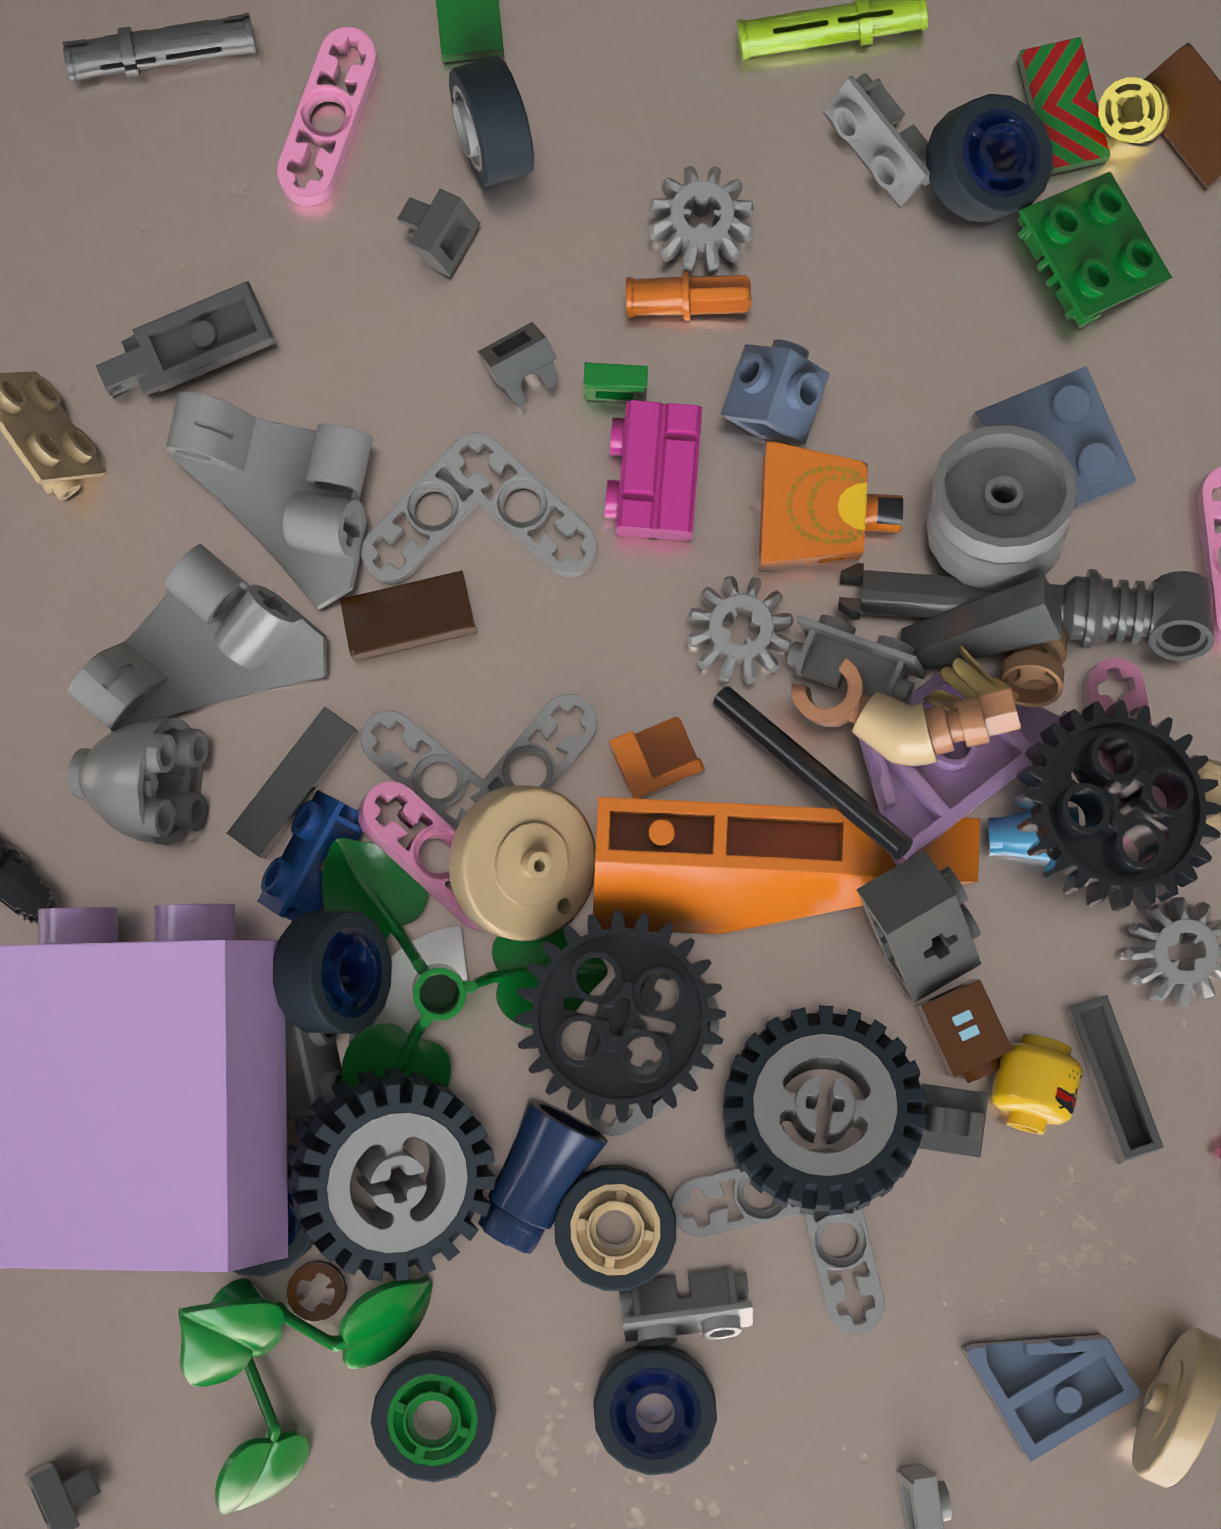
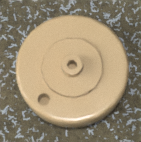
M511 785L488 793L479 799L465 814L455 832L450 849V881L460 908L476 926L485 932L507 939L534 941L559 932L580 912L593 886L596 848L590 826L582 812L572 801L551 789L528 785Z
M1193 1328L1182 1334L1166 1355L1145 1395L1144 1406L1135 1433L1132 1463L1139 1477L1167 1488L1178 1483L1197 1459L1212 1429L1221 1404V1338L1199 1328Z

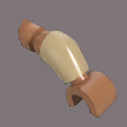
M847 658L844 659L838 669L845 676L848 683L847 694L839 705L832 708L817 707L812 699L811 690L807 685L792 683L791 697L796 708L813 723L824 727H840L851 722L855 724L852 730L853 734L890 763L897 765L919 766L936 763V755L955 751L954 743L966 741L967 748L989 743L990 736L1021 729L1011 688L956 701L957 709L950 711L945 710L944 704L925 709L923 702L911 705L879 691H876L872 697L866 694V683L861 672Z

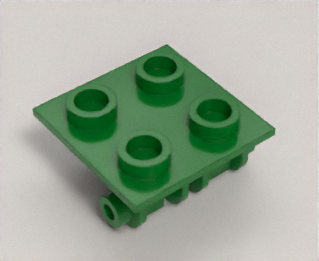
M1111 171L1019 211L1021 216L1017 219V222L1022 228L1018 233L1020 240L1025 241L1036 261L1044 258L1036 266L1039 272L1052 269L1054 275L1046 281L1048 288L1061 284L1062 288L1055 294L1066 312L1064 315L1067 321L1074 319L1079 328L1101 316L1100 312L1173 278Z

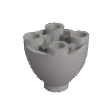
M176 718L138 720L111 732L99 740L91 749H78L72 756L68 768L69 789L74 797L86 799L94 811L108 825L123 835L139 841L169 846L181 839L187 830L197 831L204 823L207 805L204 796L201 794L203 778L202 765L206 761L209 749L207 735L203 730L191 729L185 721Z

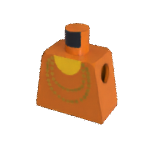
M766 442L762 468L758 571L770 572L859 560L864 552L865 531L901 533L903 495L868 494V464L863 461L778 442Z

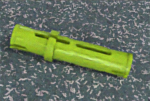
M852 0V3L799 10L792 13L749 20L740 19L736 21L741 58L743 61L749 60L752 57L805 50L812 47L858 40L859 46L873 44V37L915 30L924 31L928 29L926 0Z

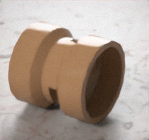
M1062 627L1061 639L1003 652L1005 660L1001 664L1000 680L1012 687L1013 692L1019 694L1015 704L1034 708L1048 706L1057 701L1062 695L1065 673L1062 665L1066 661L1068 637Z

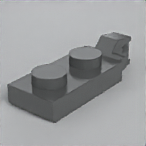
M245 281L132 329L134 335L121 341L126 353L97 364L96 368L106 391L111 397L138 386L141 387L144 395H148L158 390L160 392L273 345L276 342L250 282Z

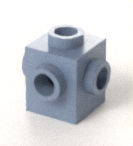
M776 339L773 341L772 347L745 344L720 415L761 439L805 444L830 373L808 360L810 352L796 343Z

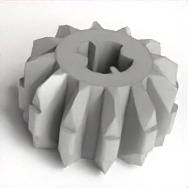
M693 166L686 167L684 169L685 186H682L674 179L666 178L662 182V191L666 198L652 199L650 202V214L659 219L649 226L650 239L666 241L660 254L665 262L673 260L682 253L684 255L682 271H689L690 274L695 269L696 259H704L705 268L712 275L719 270L718 254L727 261L736 263L741 258V250L737 242H750L753 237L754 228L745 222L754 213L753 202L736 200L742 192L743 186L739 179L732 180L721 187L719 185L721 169L717 166L711 167L708 172L707 181H699L697 171ZM691 213H694L699 218L706 216L708 213L713 215L712 228H709L704 223L698 224L695 228L690 226Z
M734 576L725 577L723 589L726 598L724 600L710 587H706L701 592L703 602L712 612L700 608H691L689 610L688 620L693 624L708 629L694 631L687 635V645L689 647L710 646L698 659L697 665L702 670L709 668L717 658L724 661L719 672V681L728 683L732 677L734 665H741L745 683H754L757 679L755 660L766 671L774 673L780 665L777 658L768 648L779 652H789L793 641L787 636L773 632L786 629L794 622L791 613L771 615L770 613L779 605L783 595L776 590L771 592L763 602L757 599L756 596L761 588V579L751 578L745 595L739 594L738 584ZM737 615L745 616L750 619L748 629L757 633V638L752 641L749 636H746L743 645L734 644L730 641L731 631L728 628L722 627L723 623L728 619L731 624H734Z
M1174 897L1170 899L1168 914L1158 904L1146 907V915L1153 928L1138 922L1130 925L1129 932L1144 942L1142 947L1126 948L1124 950V957L1129 960L1143 959L1145 966L1136 970L1132 974L1131 979L1135 984H1143L1155 978L1150 991V998L1152 1000L1162 1002L1168 997L1171 990L1173 999L1179 1007L1190 1006L1193 990L1203 1000H1210L1215 997V989L1208 976L1221 980V964L1218 963L1219 956H1221V944H1218L1217 937L1221 936V919L1211 922L1206 926L1211 909L1209 904L1199 902L1189 913L1185 899L1183 897ZM1180 935L1184 936L1181 944H1191L1193 951L1192 958L1182 959L1181 970L1177 968L1180 960H1169L1168 947L1179 944Z

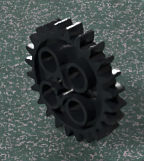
M1118 700L1109 706L1106 712L1099 701L1093 702L1084 708L1082 715L1076 709H1073L1059 718L1060 725L1053 723L1039 733L1043 743L1037 742L1025 752L1027 758L1034 765L1025 767L1016 775V778L1023 784L1031 787V790L1025 791L1014 798L1013 804L1031 810V817L1017 825V829L1022 832H1036L1039 840L1031 845L1027 853L1029 856L1046 853L1051 859L1042 874L1045 878L1062 871L1067 875L1063 889L1064 894L1069 895L1085 886L1087 887L1086 901L1088 906L1093 907L1103 902L1108 896L1112 911L1117 912L1130 906L1131 901H1133L1138 910L1156 903V897L1163 902L1179 894L1177 885L1184 887L1198 879L1193 867L1198 868L1212 859L1210 853L1202 845L1220 838L1221 834L1217 829L1207 824L1206 820L1221 813V806L1208 802L1205 798V793L1219 785L1218 780L1200 779L1197 772L1208 762L1207 755L1189 758L1185 752L1193 739L1191 734L1182 736L1174 741L1169 736L1172 728V718L1168 716L1156 725H1150V709L1146 705L1128 717L1124 700ZM1098 750L1105 752L1111 758L1114 764V774L1106 771L1101 766L1098 760ZM1072 772L1074 773L1079 783L1072 779ZM1152 785L1158 787L1164 793L1167 801L1166 809L1155 801L1152 795ZM1069 801L1077 804L1082 809L1085 815V826L1077 824L1072 819L1068 809ZM1160 829L1164 831L1165 837H1163ZM1123 837L1130 839L1135 844L1138 850V862L1132 860L1126 854L1123 848Z
M615 910L611 929L602 930L594 914L588 915L587 935L580 937L567 924L563 927L568 943L564 949L561 950L556 945L547 941L542 944L546 954L551 959L547 967L528 963L526 968L540 981L537 988L524 987L517 990L519 996L533 1002L531 1011L522 1012L514 1016L515 1022L533 1027V1034L518 1043L519 1049L538 1048L541 1056L533 1062L528 1070L531 1074L546 1069L552 1072L553 1077L545 1090L548 1095L558 1091L564 1085L570 1089L571 1092L567 1103L568 1110L572 1111L580 1104L583 1098L592 1100L591 1112L593 1120L598 1121L606 1104L615 1105L619 1122L625 1123L629 1105L638 1103L644 1116L647 1119H651L653 1116L652 1099L660 1096L667 1105L674 1109L677 1107V1101L672 1089L680 1083L691 1091L695 1092L698 1089L694 1078L689 1073L692 1067L713 1069L714 1064L701 1051L704 1045L723 1044L724 1039L707 1030L708 1022L726 1017V1011L708 1007L707 998L721 991L722 986L717 983L702 984L699 977L707 971L712 963L709 959L700 960L692 964L686 957L695 943L692 938L683 941L676 947L669 943L673 924L668 922L654 935L648 933V914L642 913L634 929L625 928L621 910ZM593 957L607 960L615 971V982L612 988L602 995L586 993L580 987L577 980L580 965ZM655 973H665L671 976L678 987V997L675 1003L663 1011H655L648 1008L640 996L644 980ZM572 997L606 1007H614L618 997H623L630 1000L629 1008L634 1014L673 1022L676 1024L677 1030L674 1034L669 1035L635 1025H625L622 1034H614L610 1032L611 1025L608 1019L567 1010L563 1002L566 998ZM577 1021L587 1022L598 1031L600 1044L597 1051L591 1056L575 1058L564 1049L562 1034L571 1023ZM640 1037H649L656 1040L663 1051L659 1067L647 1074L633 1071L625 1060V1051L628 1045L634 1039Z

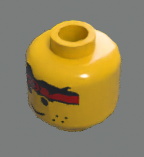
M1023 1034L1020 1043L1010 1044L1013 1049L1012 1052L999 1057L1000 1067L995 1073L990 1099L998 1109L1009 1114L1006 1123L1008 1126L1021 1131L1044 1135L1047 1124L1059 1125L1066 1123L1072 1118L1083 1076V1068L1075 1058L1071 1057V1046L1050 1038Z

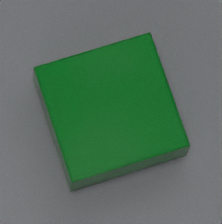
M436 0L443 63L504 56L498 0Z
M584 362V398L590 401L625 403L630 400L646 401L648 366Z

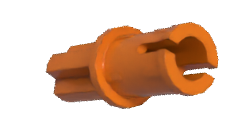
M683 270L682 277L643 279L626 277V310L628 318L650 315H683L684 321H691V315L746 313L751 308V282L746 275L690 277L689 271Z

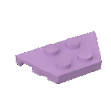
M940 671L913 692L909 704L923 702L925 709L934 707L935 705L925 702L923 698L935 690H943L961 698H966L942 679ZM1015 704L1021 729L990 736L989 743L967 748L966 741L954 743L955 751L936 755L937 762L928 765L904 766L892 764L859 738L879 812L913 839L910 850L898 860L892 857L893 862L899 865L920 853L1013 780L1019 771L1032 765L1033 763L1025 755L1026 750L1037 742L1043 743L1039 733L1053 723L1060 725L1059 718L1067 714L1068 711L1064 710L1058 716L1041 707H1023Z

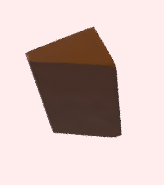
M1186 43L1144 80L1159 86L1167 96L1170 106L1169 120L1162 134L1203 186L1208 189L1221 179V81L1190 43Z
M463 570L340 599L349 651L354 661L477 632Z

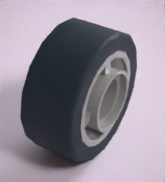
M493 56L453 68L449 73V90L453 118L462 148L478 181L484 187L531 173L534 170V150L529 120L524 102L506 62L499 56Z

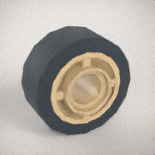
M601 1165L583 1173L576 1183L564 1194L554 1218L555 1244L564 1265L581 1282L603 1291H629L651 1281L668 1263L676 1243V1214L665 1189L648 1173L628 1165ZM611 1210L625 1212L632 1218L634 1223L632 1235L627 1241L620 1244H611L604 1241L597 1231L596 1225L599 1218Z

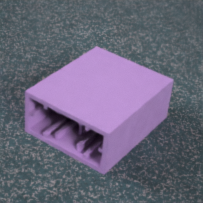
M235 904L155 905V942H118V908L38 909V945L0 946V1268L231 1272L288 1258L286 1016L278 1005L273 986V958L279 940H236Z

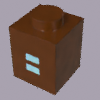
M971 979L914 1005L947 1076L955 1078L963 1074L967 1083L979 1080L998 1071L1000 1067L998 1057L1013 1051L980 979Z

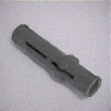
M243 13L242 15L229 16L227 18L177 24L151 30L132 31L131 26L118 28V34L87 40L63 41V53L70 82H77L79 80L92 79L93 77L126 73L128 79L140 77V71L156 67L181 65L233 55L256 54V46L250 14Z

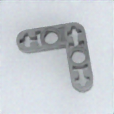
M473 432L461 436L441 455L368 533L363 541L361 550L363 564L374 579L383 584L390 585L403 583L422 567L478 506L486 511L545 567L560 577L573 578L587 572L596 560L597 541L595 533L590 526L498 441L485 433ZM484 449L489 451L491 454L487 459L488 466L500 479L503 478L508 468L516 474L501 483L493 500H489L484 495V493L493 489L492 483L477 471L469 477L463 474L466 463L462 455L466 451L470 450L476 455L482 453ZM517 489H530L541 500V509L538 515L531 521L517 522L511 519L505 512V500L510 493ZM431 492L444 494L452 504L449 518L436 526L424 524L416 515V505L419 499ZM554 510L562 516L553 522L554 528L562 536L570 539L577 533L583 537L580 550L584 557L578 562L570 556L562 562L555 559L558 546L546 532L543 533L538 543L530 537V535L535 534L545 526ZM405 516L414 531L429 540L422 547H419L412 537L401 550L406 561L404 565L397 568L389 563L383 569H380L376 566L381 558L376 547L382 541L393 546L406 534L404 528L396 525Z
M562 694L554 697L542 708L484 779L478 776L410 718L398 711L385 710L375 713L370 717L362 728L360 742L363 752L371 762L395 782L409 787L452 828L457 830L467 811L461 807L457 819H454L446 813V810L462 800L470 782L480 788L479 792L470 797L476 803L479 799L496 789L515 785L510 778V767L513 761L521 755L533 754L541 758L547 768L546 778L539 787L552 790L593 740L597 729V717L591 704L579 695ZM576 707L584 713L581 716L580 724L585 729V732L579 738L569 733L556 746V750L566 753L567 756L560 764H557L546 748L530 742L536 732L540 731L544 739L548 741L558 727L556 720L552 717L558 709L568 714ZM397 724L403 726L405 730L400 738L415 753L419 750L421 742L426 743L431 748L429 752L415 761L408 778H404L398 773V770L408 763L396 752L389 750L383 756L377 754L376 749L379 747L380 741L374 734L380 726H384L389 730L395 728ZM436 762L452 766L457 775V785L454 791L447 797L440 799L426 795L421 786L423 771L430 764Z
M829 1147L807 1149L819 1153L839 1152ZM737 1166L686 1179L677 1186L671 1198V1205L676 1214V1225L683 1232L695 1237L715 1235L803 1213H800V1207L787 1204L786 1208L776 1203L773 1207L766 1210L752 1208L746 1203L743 1191L750 1177L745 1171L741 1173ZM734 1179L733 1198L742 1213L741 1216L728 1219L729 1208L727 1205L709 1210V1221L704 1224H697L694 1215L682 1214L681 1205H686L690 1202V1191L702 1189L706 1198L724 1196L725 1193L720 1186V1182ZM855 1207L844 1209L842 1215L828 1216V1211L815 1210L814 1215L803 1214L825 1309L832 1323L841 1331L849 1334H864L873 1330L882 1319L885 1311V1302L863 1208L856 1211ZM834 1222L851 1224L857 1233L858 1242L855 1250L844 1258L829 1256L824 1252L821 1245L823 1231ZM865 1261L866 1273H853L856 1288L863 1296L871 1295L872 1304L863 1307L862 1313L864 1318L853 1320L848 1311H837V1303L846 1300L847 1296L843 1278L839 1276L829 1282L827 1271L849 1270Z

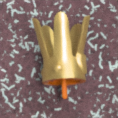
M960 645L959 651L969 664L957 658L953 661L952 667L945 666L941 669L942 679L966 699L1008 688L1012 689V687L997 677L991 678L962 645ZM935 690L923 698L925 702L935 706L944 704L947 711L957 709L956 701L964 699L943 690ZM1012 691L1014 701L1016 702L1019 694Z

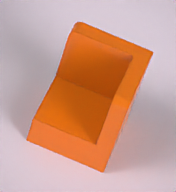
M673 717L634 734L632 730L609 740V747L631 798L646 799L700 776L705 772L702 760L697 758L683 723L678 717Z

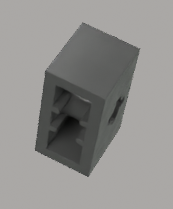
M925 850L856 889L886 960L915 1003L982 964L973 939L980 936L981 932L973 916L963 904L968 901L967 894L952 869L948 866L939 871Z

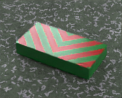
M1081 37L1020 50L1017 60L1028 104L1044 123L1052 144L1051 175L1107 162L1111 155L1105 131L1098 115L1099 107Z

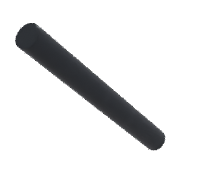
M727 686L718 692L713 701L714 707L895 860L902 858L910 850L913 839L735 690Z

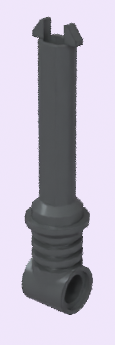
M857 563L841 571L840 583L862 585L861 599L839 597L838 610L853 620H860V614L928 619L1000 591L989 592L965 585L953 576L863 570L864 563ZM1088 569L1086 577L1074 576L1064 585L1050 584L1062 609L1061 627L1065 630L1068 639L1080 640L1081 648L1089 649L1098 641L1106 642L1109 634L1113 635L1114 643H1123L1125 636H1129L1130 644H1139L1141 637H1145V644L1150 645L1156 654L1166 659L1181 661L1203 656L1210 651L1214 644L1213 586L1207 578L1198 573L1189 571L1170 572L1161 575L1151 582L1149 589H1145L1144 581L1137 580L1134 582L1133 588H1129V581L1123 579L1118 581L1117 587H1113L1112 579L1103 578L1097 569Z

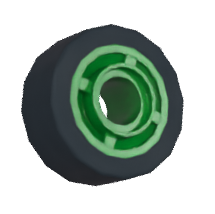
M433 1350L411 1355L390 1371L375 1396L371 1415L375 1445L391 1467L410 1479L435 1483L457 1478L478 1463L491 1442L497 1411L492 1387L477 1366L458 1354ZM431 1400L443 1403L451 1413V1424L439 1431L426 1429L418 1420V1406Z

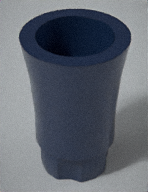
M529 1098L517 1135L495 1181V1189L490 1190L488 1197L491 1199L489 1201L491 1205L487 1216L481 1215L478 1225L483 1228L486 1234L498 1242L522 1253L531 1254L538 1246L545 1229H551L564 1194L583 1175L592 1161L608 1143V1140L600 1132L575 1116L546 1102Z

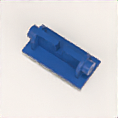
M319 790L315 792L312 800L305 802L296 813L291 827L293 835L282 856L277 857L270 863L261 881L262 893L257 902L275 914L291 921L308 911H321L324 905L322 897L323 871L318 868L323 859H326L332 843L338 838L359 840L361 834H363L358 822V811Z

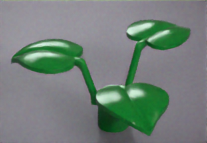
M348 838L336 839L328 851L322 872V897L325 911L362 912L376 922L386 939L390 933L393 934L417 972L412 984V995L414 1004L421 1013L409 1035L401 1027L392 1023L375 1024L359 1032L351 1040L345 1051L342 1061V1080H345L350 1087H354L360 1084L357 1074L371 1070L378 1078L385 1077V1068L400 1069L408 1077L411 1076L412 1071L424 1074L433 1083L438 1081L447 1088L451 1076L450 1056L442 1045L429 1040H420L425 1029L431 1025L432 1020L444 1021L456 1016L464 1006L466 994L474 993L477 989L493 983H498L496 990L498 1006L510 1020L515 1022V1015L531 1011L533 1002L519 996L517 990L524 987L537 988L540 980L533 976L526 967L528 963L547 967L551 959L546 954L542 944L547 941L556 945L561 950L568 945L564 929L551 936L534 941H516L497 936L492 945V958L498 971L487 972L469 980H462L460 974L449 965L440 963L427 965L401 926L413 922L421 915L427 902V891L375 843ZM593 957L580 965L577 980L580 987L586 993L590 994L607 976L608 969L601 958ZM568 997L564 1000L563 1005L567 1010L576 1011L584 1000ZM515 1022V1023H517L518 1025H520V1026H522V1027H526V1028H531V1029H533V1027H532L531 1025H524V1024H520V1023H518V1022Z
M428 1274L419 1279L388 1282L366 1292L347 1310L339 1326L340 1335L335 1336L321 1331L294 1315L283 1302L276 1303L265 1299L249 1279H237L228 1283L216 1293L211 1303L180 1308L178 1310L181 1328L180 1367L186 1380L193 1386L208 1387L225 1382L244 1369L266 1423L264 1438H253L237 1446L220 1470L215 1487V1502L222 1514L227 1515L234 1510L238 1511L252 1507L276 1495L295 1480L304 1468L309 1456L310 1445L308 1439L301 1431L291 1430L280 1434L281 1427L253 1357L263 1356L276 1347L282 1337L281 1328L283 1323L331 1351L343 1350L342 1360L348 1368L358 1369L375 1365L401 1349L420 1326L428 1309L432 1292V1281Z

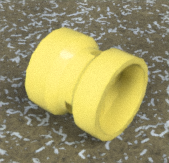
M1126 77L1115 81L1105 90L1099 101L1098 115L1102 127L1110 136L1123 142L1142 144L1153 140L1163 132L1169 120L1170 106L1167 96L1159 86L1142 78Z

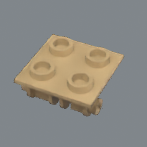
M37 371L0 373V431L37 484L41 483L47 494L55 493L59 500L67 499L80 489L76 479L99 477L107 473L95 456L96 447L84 431L74 426L60 406L61 398L59 393L47 379L40 376Z

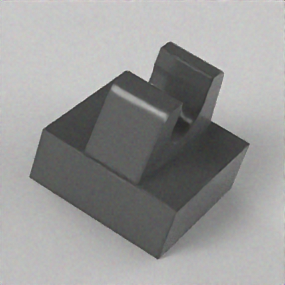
M441 188L431 205L409 197L397 218L399 223L410 227L408 234L412 238L409 244L430 268L451 277L481 224L461 197Z
M533 322L477 351L490 376L517 405L527 403L526 396L522 392L521 383L528 374L538 373L549 390L558 384L553 362L557 357L547 337Z
M922 1083V1087H925L927 1102L924 1115H927L918 1149L980 1158L989 1093Z
M46 1463L24 1474L47 1529H75L79 1527L80 1524L73 1507L101 1493L91 1467L88 1468V1466L62 1478H59L55 1466L51 1463Z

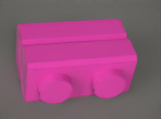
M630 400L626 401L625 418H612L610 455L622 456L620 481L607 480L604 518L617 519L616 535L622 537L691 541L703 407L689 404H662L660 402Z

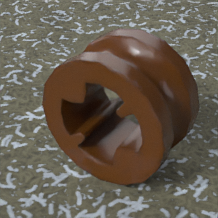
M319 1259L308 1261L294 1272L288 1282L286 1293L288 1304L295 1314L304 1320L316 1322L328 1319L339 1310L346 1299L348 1288L346 1277L341 1269L330 1261ZM318 1273L324 1274L331 1280L326 1288H334L333 1301L323 1299L317 1307H312L303 1300L308 1295V1292L300 1293L301 1281H312Z

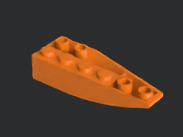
M598 797L593 914L599 921L602 929H611L615 910H621L625 928L634 929L641 914L646 913L649 920L648 931L659 932L669 922L673 924L672 932L724 934L863 906L856 889L897 865L893 862L891 855L833 808ZM964 817L924 849L939 871L949 866L962 885L978 882L980 818Z

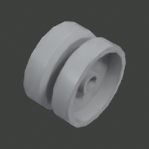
M983 426L960 436L942 454L934 476L931 492L932 500L926 522L929 548L941 567L965 585L989 592L1002 591L1046 575L1059 561L1069 528L1070 518L1077 497L1074 468L1060 447L1040 433L1018 426Z

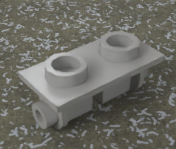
M867 73L862 74L856 80L853 76L848 77L823 112L834 124L838 134L852 146L872 171L878 184L886 189L896 203L902 207L921 184L927 186L931 183L929 179L930 172L926 165L928 141L914 124L900 133L896 131L893 125L900 122L906 114L883 87V83L879 78L872 81Z
M800 615L797 617L796 622L807 637L804 643L795 641L792 644L788 653L787 664L795 667L796 674L839 689L844 675L838 669L844 659L847 658L861 672L866 683V694L872 697L876 691H879L908 704L915 687L913 682L907 680L908 676L912 675L923 680L926 676L918 658L913 656L915 649L898 639L880 635L877 642L859 637L854 635L855 627L829 615H821L818 622Z
M286 1018V1061L297 1059L300 1070L286 1074L288 1120L295 1119L297 1127L300 1119L310 1124L315 1118L316 1114L310 1106L319 1097L326 1104L337 1097L332 1086L343 1081L342 1068L336 1045L337 1033H306L291 1024Z
M733 1268L688 1274L690 1298L678 1299L676 1276L653 1278L651 1281L629 1291H619L622 1315L635 1313L634 1317L622 1318L625 1342L638 1341L641 1347L667 1346L675 1343L678 1335L703 1332V1337L706 1339H725L740 1334L742 1332L741 1327L753 1326L752 1301L738 1303V1300L750 1299L747 1273L734 1274Z

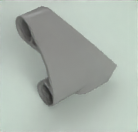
M178 392L165 448L172 459L186 469L239 520L275 558L316 608L322 609L353 590L367 525L366 512L359 500L373 437L363 431L335 424H318L317 430H310L256 418L233 404L212 396L193 392Z
M198 544L178 561L167 576L164 588L169 592L125 642L107 648L89 660L71 682L68 694L111 731H115L138 720L165 718L250 694L327 676L326 635L275 592L260 585L250 586L206 547Z

